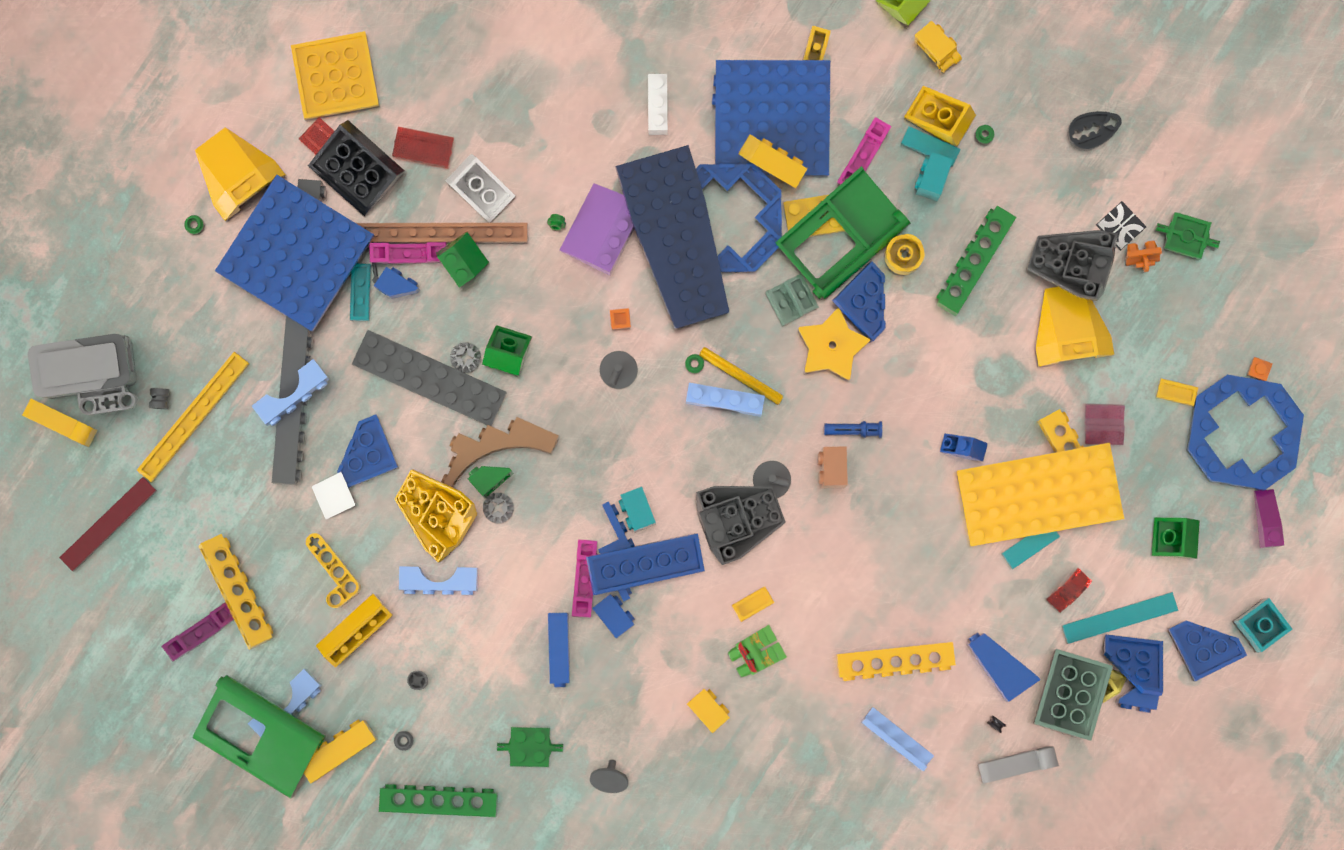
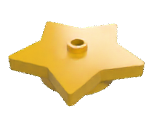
M839 308L821 325L798 328L809 349L804 372L810 373L829 369L846 380H850L853 356L866 346L870 339L850 330ZM830 342L836 343L834 349L829 347Z

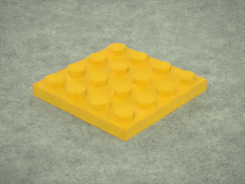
M365 31L291 45L305 120L379 106Z

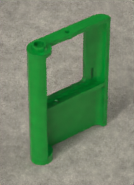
M861 166L775 243L814 287L812 292L819 299L822 297L826 299L911 223L893 205ZM834 218L853 239L855 246L821 277L815 278L795 255L794 250L826 221Z
M228 675L225 677L221 676L215 685L217 689L192 738L291 799L314 753L321 747L326 735ZM220 700H225L265 725V731L252 755L247 754L208 729L207 726Z

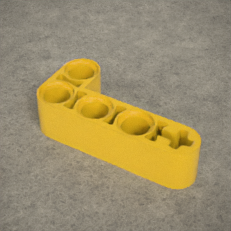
M30 398L22 416L87 447H90L98 431Z
M316 533L310 534L306 538V546L338 585L329 592L326 602L332 608H341L359 594L361 585L324 537ZM312 539H319L318 544L324 549L320 551L317 546H312ZM326 552L332 554V560L328 563L323 561V555ZM338 567H342L344 570V575L340 578L335 576V570ZM350 582H354L356 585V590L352 593H349L346 588ZM335 594L341 597V601L337 605L331 602L332 596Z

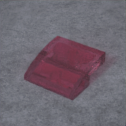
M1085 404V444L1110 443V445H1124L1125 406L1121 404Z

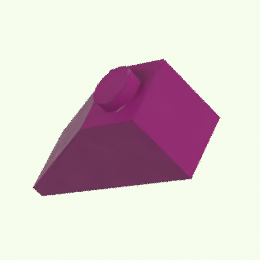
M1274 489L1254 491L1260 548L1284 546L1282 522Z

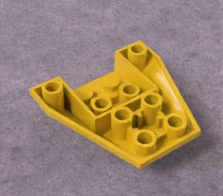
M226 127L195 149L213 206L225 221L241 210L239 206L268 184L270 185L276 175L282 178L286 176L274 159Z
M1060 287L1046 288L1044 290L1035 347L1038 367L1054 365L1069 360L1115 355L1111 334L1092 300L1077 297Z
M414 469L410 470L395 497L396 503L423 548L437 562H441L462 542L477 516L474 503L461 491Z

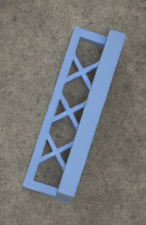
M874 707L871 708L861 721L862 724L921 771H925L927 764L934 757L932 753Z

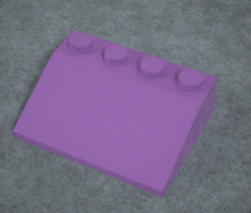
M593 183L559 251L611 276L634 231L624 195Z

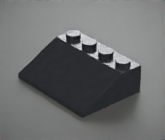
M349 120L337 127L308 164L310 169L363 216L368 214L405 171Z

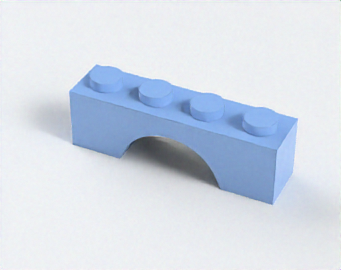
M314 359L298 370L299 385L292 395L277 399L266 394L252 405V408L267 426L277 424L281 421L280 417L282 415L293 412L299 402H306L312 397V392L316 389L319 391L328 384V376Z
M689 383L686 404L728 409L742 414L761 417L765 396Z
M399 566V590H404L403 594H415V591H423V594H434V591H442V595H454V591H461V595H473V591H478V568L457 567L450 579L444 582H432L424 576L421 567Z
M303 669L290 682L292 699L284 710L292 715L296 711L299 713L307 706L305 702L310 697L314 699L321 692L319 688L322 685L307 669ZM254 718L248 723L261 737L265 731V725Z

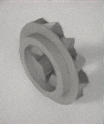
M464 342L453 347L450 360L455 369L468 373L479 366L481 355L475 345ZM467 349L468 356H471L473 359H467L464 365L463 359L457 356L464 355Z
M493 493L487 496L483 503V513L489 521L503 523L512 516L514 506L509 496L504 493ZM492 502L497 504L503 503L501 508L504 514L499 511L492 514L495 509Z

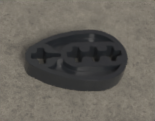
M1103 111L1079 115L1072 120L1068 127L1067 135L1069 142L1078 150H1093L1107 142L1116 133L1122 124V120L1118 114ZM1110 118H1112L1113 121H1117L1115 127H1113V125H1104L1110 121ZM1092 125L1099 127L1097 134L1095 131L1089 133V137L1082 135L1080 140L1073 138L1075 131L1080 134L1084 128L1090 130L1093 127Z

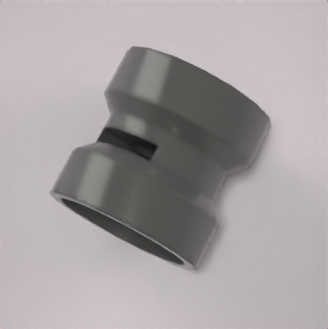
M150 388L152 398L149 402V408L168 409L167 397L169 396V389Z
M413 671L409 674L407 683L412 689L421 690L427 686L428 677L422 671Z

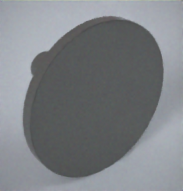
M611 352L601 361L600 376L603 382L611 388H626L637 377V363L627 352Z
M766 461L756 468L753 475V485L773 486L776 497L779 498L789 490L791 475L784 464L778 461Z
M609 760L607 768L597 769L591 773L590 783L600 791L619 793L628 787V778L626 774L615 769V760Z

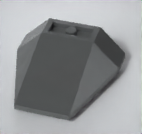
M1101 230L1040 235L1037 237L1028 270L1077 297L1098 301L1104 294L1114 262L1118 235L1117 233Z
M713 486L696 492L697 514L710 550L721 565L741 559L786 523L773 486Z

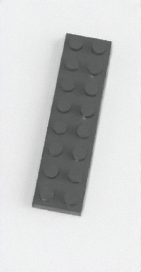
M367 330L352 362L353 366L489 426H492L507 394L504 390L370 330Z

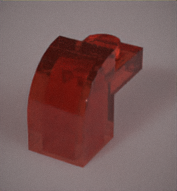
M1077 568L1046 600L1061 613L1086 590L1092 580Z

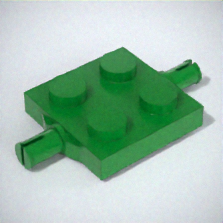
M1174 212L1169 226L1160 223L1156 225L1155 231L1166 233L1164 249L1201 260L1207 245L1218 249L1220 241L1210 238L1209 231L1212 222Z
M511 727L509 743H497V746H502L497 747V751L509 752L510 767H549L551 752H563V744L551 743L550 728Z

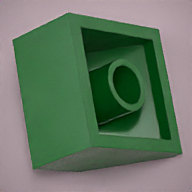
M465 232L436 252L438 259L459 288L473 279L489 263L468 232Z
M496 325L486 346L482 365L519 376L532 336Z
M481 466L469 472L470 477L467 479L486 499L487 496L514 473L510 468Z
M1154 517L1152 556L1197 559L1200 520Z

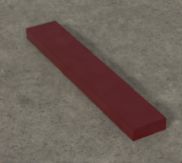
M142 477L59 558L74 572L157 490Z

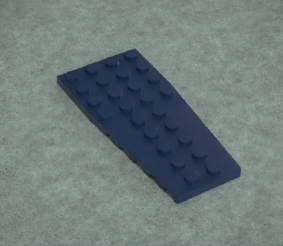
M689 145L615 166L632 224L639 242L642 244L647 262H649L674 329L729 313L707 205Z

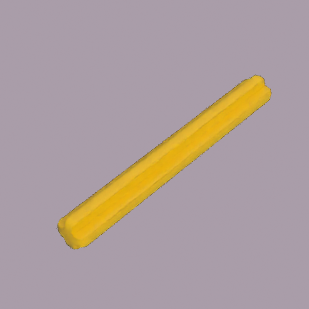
M703 347L699 355L703 359L759 394L764 395L772 402L780 404L783 395L708 348Z

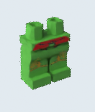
M770 625L735 644V647L727 653L732 662L740 657L743 659L745 664L736 668L740 677L750 674L754 675L787 658L779 642L761 651L762 648L777 640Z

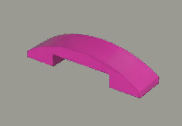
M876 117L873 119L862 141L838 179V184L841 185L861 166L866 172L891 128L889 124Z
M427 242L426 244L369 243L370 263H437L440 260L436 252L444 248L446 242Z
M578 539L572 605L573 617L591 618L593 592L586 556L597 554V541Z

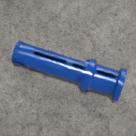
M863 421L861 424L824 423V435H861L863 438H866V436L882 438V421L878 423Z

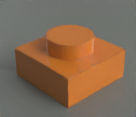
M629 308L610 310L612 330L631 328Z
M1254 357L1247 376L1267 381L1273 363Z

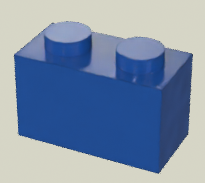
M610 594L592 609L617 639L634 626L632 621L635 618L628 610L624 612L620 607L623 603L617 595L613 597Z

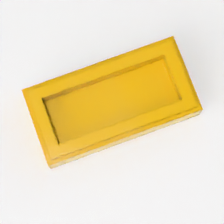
M1161 378L1156 398L1193 407L1199 387Z
M764 586L731 606L742 622L775 602Z

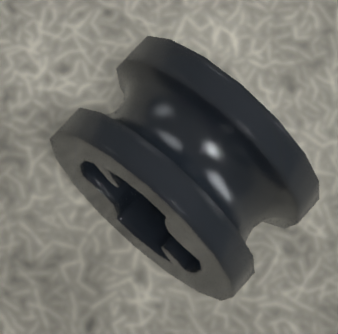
M992 715V720L988 721L987 724L999 733H1002V728L1007 725Z

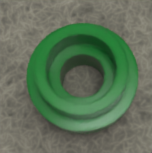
M981 125L975 132L977 141L982 144L990 143L995 135L993 128L989 125ZM983 131H987V132H988V136H987V137H984V136L982 135V132H983Z
M552 214L548 218L547 224L551 229L561 230L566 226L565 217L559 214Z
M191 215L185 220L184 227L190 234H198L203 230L204 222L199 216ZM193 222H197L196 228L191 227Z
M692 354L687 357L685 367L691 373H699L704 368V360L700 355ZM697 361L698 366L692 367L691 362Z

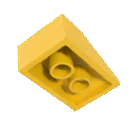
M923 86L904 118L940 140L958 146L976 114L970 104Z

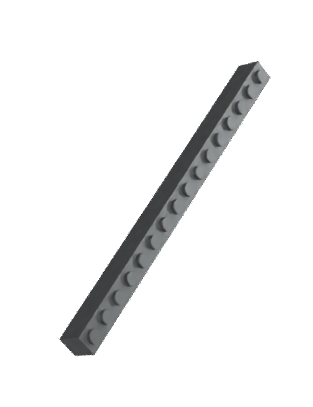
M298 179V188L322 202V197L325 198L326 186H323L321 180ZM287 316L279 399L289 397L296 391L299 385L298 370L311 361L309 348L313 346V337H310L311 331ZM308 400L306 402H299L296 405L297 408L290 414L285 413L280 417L281 421L276 425L271 482L273 484L297 486L298 481H301L299 462L303 461V451H300L301 443H304L305 439L302 425L306 424L304 405H307Z

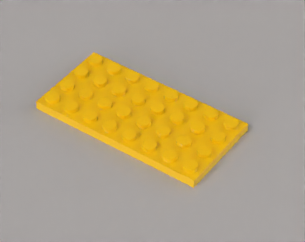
M1110 443L957 471L971 546L1124 519Z

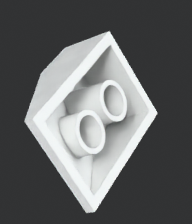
M470 154L445 180L488 223L515 197L473 154Z

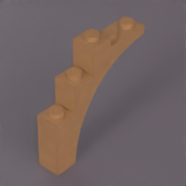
M516 417L515 421L511 420L507 429L510 431L509 434L487 425L486 429L482 428L478 437L481 439L480 442L458 433L457 437L453 436L449 445L452 447L451 451L456 453L457 456L452 457L448 466L451 469L448 475L444 474L441 482L454 487L463 473L478 460L506 449H535L552 455L559 435L519 417Z

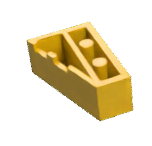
M750 134L738 154L796 188L807 171V168L802 165L803 161L795 156L792 159L787 156L788 152L780 147L776 150L772 148L773 143L764 138L761 141Z

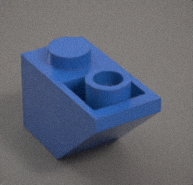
M386 267L374 284L377 290L391 299L417 294L420 291L416 281L409 277L406 280L401 276L402 273L394 267L392 269Z
M945 433L940 452L983 462L988 443L973 437Z
M1134 686L1116 698L1115 703H1120L1121 708L1132 709V706L1140 707L1139 711L1151 713V710H1157L1159 695L1142 694Z

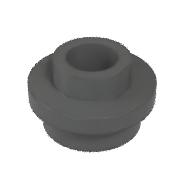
M407 731L397 733L394 738L396 748L402 751L410 749L414 742L413 736ZM402 737L407 738L405 745L400 742Z

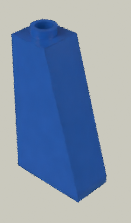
M548 613L550 684H554V687H566V683H570L569 613Z
M977 632L969 638L970 642L967 646L1006 702H1010L1040 681L1036 674L985 633L980 635Z

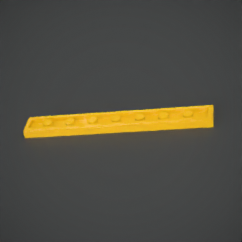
M234 351L138 467L137 471L150 482H153L245 371L249 363Z

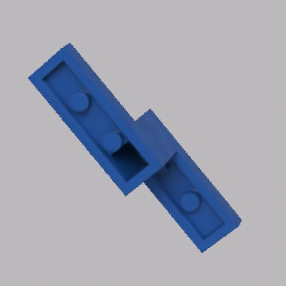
M609 501L602 504L618 540L598 549L599 553L635 546L632 539H627L625 535L627 529L623 521L619 522L616 517L619 512L615 504L610 505ZM630 588L618 590L623 602L630 599L629 595L632 594Z

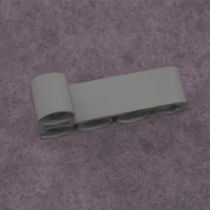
M1047 746L978 764L983 783L1059 766L1054 746Z

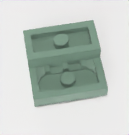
M802 274L765 292L782 326L819 308Z

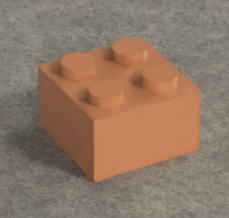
M847 446L823 447L821 452L818 453V465H822V471L818 472V483L822 484V488H845L848 485Z

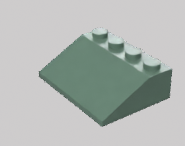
M1056 649L1034 724L1091 741L1113 666Z

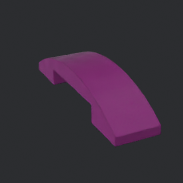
M226 602L180 635H176L161 646L172 662L201 645L234 620Z

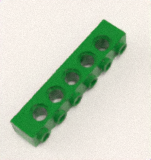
M998 205L994 210L992 208L989 210L985 217L988 221L984 226L982 224L979 226L975 233L978 235L975 242L970 241L965 249L968 251L966 257L961 256L956 264L958 270L955 274L951 272L946 280V283H948L945 290L941 289L936 297L939 300L936 305L954 316L959 313L1017 218ZM990 224H997L999 231H991ZM980 240H987L989 247H981ZM977 256L980 260L979 264L971 263L970 257ZM967 272L970 275V279L967 281L961 279L960 273ZM950 289H959L960 295L957 297L952 296Z
M385 784V788H380L379 812L497 817L498 793H494V789L482 788V792H474V788H463V791H455V787H443V790H435L436 786H424V789H416V785H404V788H397L396 784ZM397 793L404 795L405 801L403 804H398L395 801ZM416 794L423 795L424 803L422 805L415 803L414 797ZM436 795H441L444 799V803L441 806H437L434 803ZM455 796L463 798L462 806L457 807L454 805L453 798ZM474 797H480L483 800L481 807L477 808L473 805L472 800Z

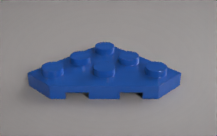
M873 261L869 262L832 300L861 333L870 339V342H873L886 329V321H884L885 274Z
M377 414L358 421L356 430L337 470L338 473H342L348 488L398 468Z
M1187 620L1168 629L1194 681L1247 656L1237 637Z
M1105 634L1104 656L1142 694L1162 696L1163 641Z

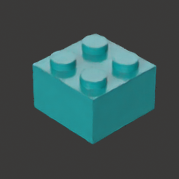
M931 152L929 157L925 156L920 169L924 171L923 175L919 174L914 187L917 189L916 195L937 202L942 194L953 159Z
M642 486L620 495L621 500L618 501L622 512L626 511L628 514V518L625 519L629 530L633 529L634 533L656 525Z
M1264 598L1233 621L1257 653L1263 652L1293 630L1270 598Z

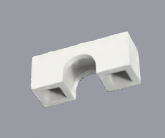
M648 74L649 135H668L667 74Z

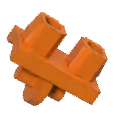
M1154 240L1147 241L1144 244L1145 249L1139 250L1136 243L1128 244L1125 258L1126 266L1135 265L1136 268L1142 267L1144 272H1149V266H1155V262L1160 261L1161 247H1157Z

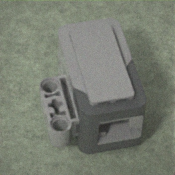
M108 334L32 346L28 351L33 392L38 397L58 398L77 395L79 409L85 415L129 410L136 407L138 403L137 396L132 392H128L127 387L133 386L137 381L132 343L129 336ZM110 391H118V392H120V393H113V394L103 395L104 392H110ZM127 395L132 397V404L126 406L123 402L124 397ZM109 399V401H118V404H112L109 408L104 405V402H107ZM88 401H92L94 404V408L90 412L85 409V404Z

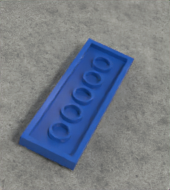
M698 533L586 556L593 595L705 571Z

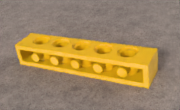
M1060 409L1037 421L1054 453L1065 451L1064 445L1066 443H1070L1073 449L1083 448L1084 446H1080L1077 441L1079 438L1074 428L1071 429L1067 423L1069 422L1067 414L1061 412ZM1056 426L1063 428V436L1056 435Z
M222 534L200 543L199 549L248 649L251 650L270 641L273 630L269 623H265L263 619L265 616L260 606L257 607L254 601L256 596L253 590H249L246 584L248 580L245 573L240 572L238 568L239 561L235 554L232 555L229 550L231 546L226 537L223 538ZM218 552L223 553L225 560H217L215 554ZM224 570H231L233 577H225ZM239 587L242 590V594L235 595L232 592V588ZM247 604L250 607V612H243L241 605ZM251 621L257 622L259 629L252 630L249 623Z
M953 642L836 654L838 677H843V681L855 680V676L862 675L863 679L874 678V674L882 673V677L894 676L893 672L901 671V675L913 674L912 670L920 669V673L932 672L934 667H939L940 671L951 670V666L956 665ZM932 652H936L939 655L937 663H932L929 659ZM913 654H917L920 657L918 665H913L910 662V657ZM897 656L900 658L901 664L899 667L891 665L892 657ZM875 658L880 659L882 662L881 668L877 670L871 665L872 660ZM856 660L861 661L863 665L862 669L858 672L852 668V664Z

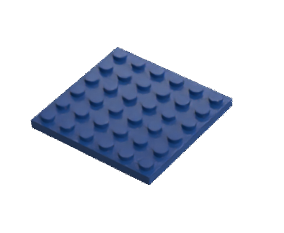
M716 60L715 164L751 163L738 154L751 134L761 141L763 138L773 143L772 148L776 150L778 147L788 152L787 156L792 159L795 156L802 160V165L807 168L804 175H829L831 60ZM758 167L765 175H772Z
M276 175L217 266L215 272L313 332L371 242L374 234L279 175Z

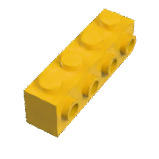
M372 594L324 637L316 647L323 657L336 668L393 615L376 595Z
M359 719L349 725L351 729L345 733L341 730L333 736L334 740L330 743H327V741L322 743L318 751L314 753L304 772L310 784L378 740L366 720L361 722Z

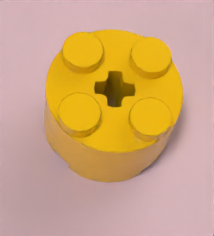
M902 234L894 237L885 250V263L888 268L899 275H909L915 272L920 267L925 256L922 242L911 234ZM904 251H907V252H908V253H907V256H908V257H905V258L901 257V256H902V253H903Z

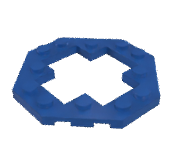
M753 163L700 164L696 171L702 189L714 178L728 191L741 178L767 203L755 219L768 232L742 258L729 245L718 255L721 272H755L779 248L775 242L782 237L781 189Z
M1227 374L1196 396L1187 450L1209 481L1264 491L1296 468L1304 414L1282 384ZM1237 391L1248 406L1265 396L1287 426L1272 437L1283 454L1254 474L1243 459L1226 469L1204 439L1219 428L1208 411Z

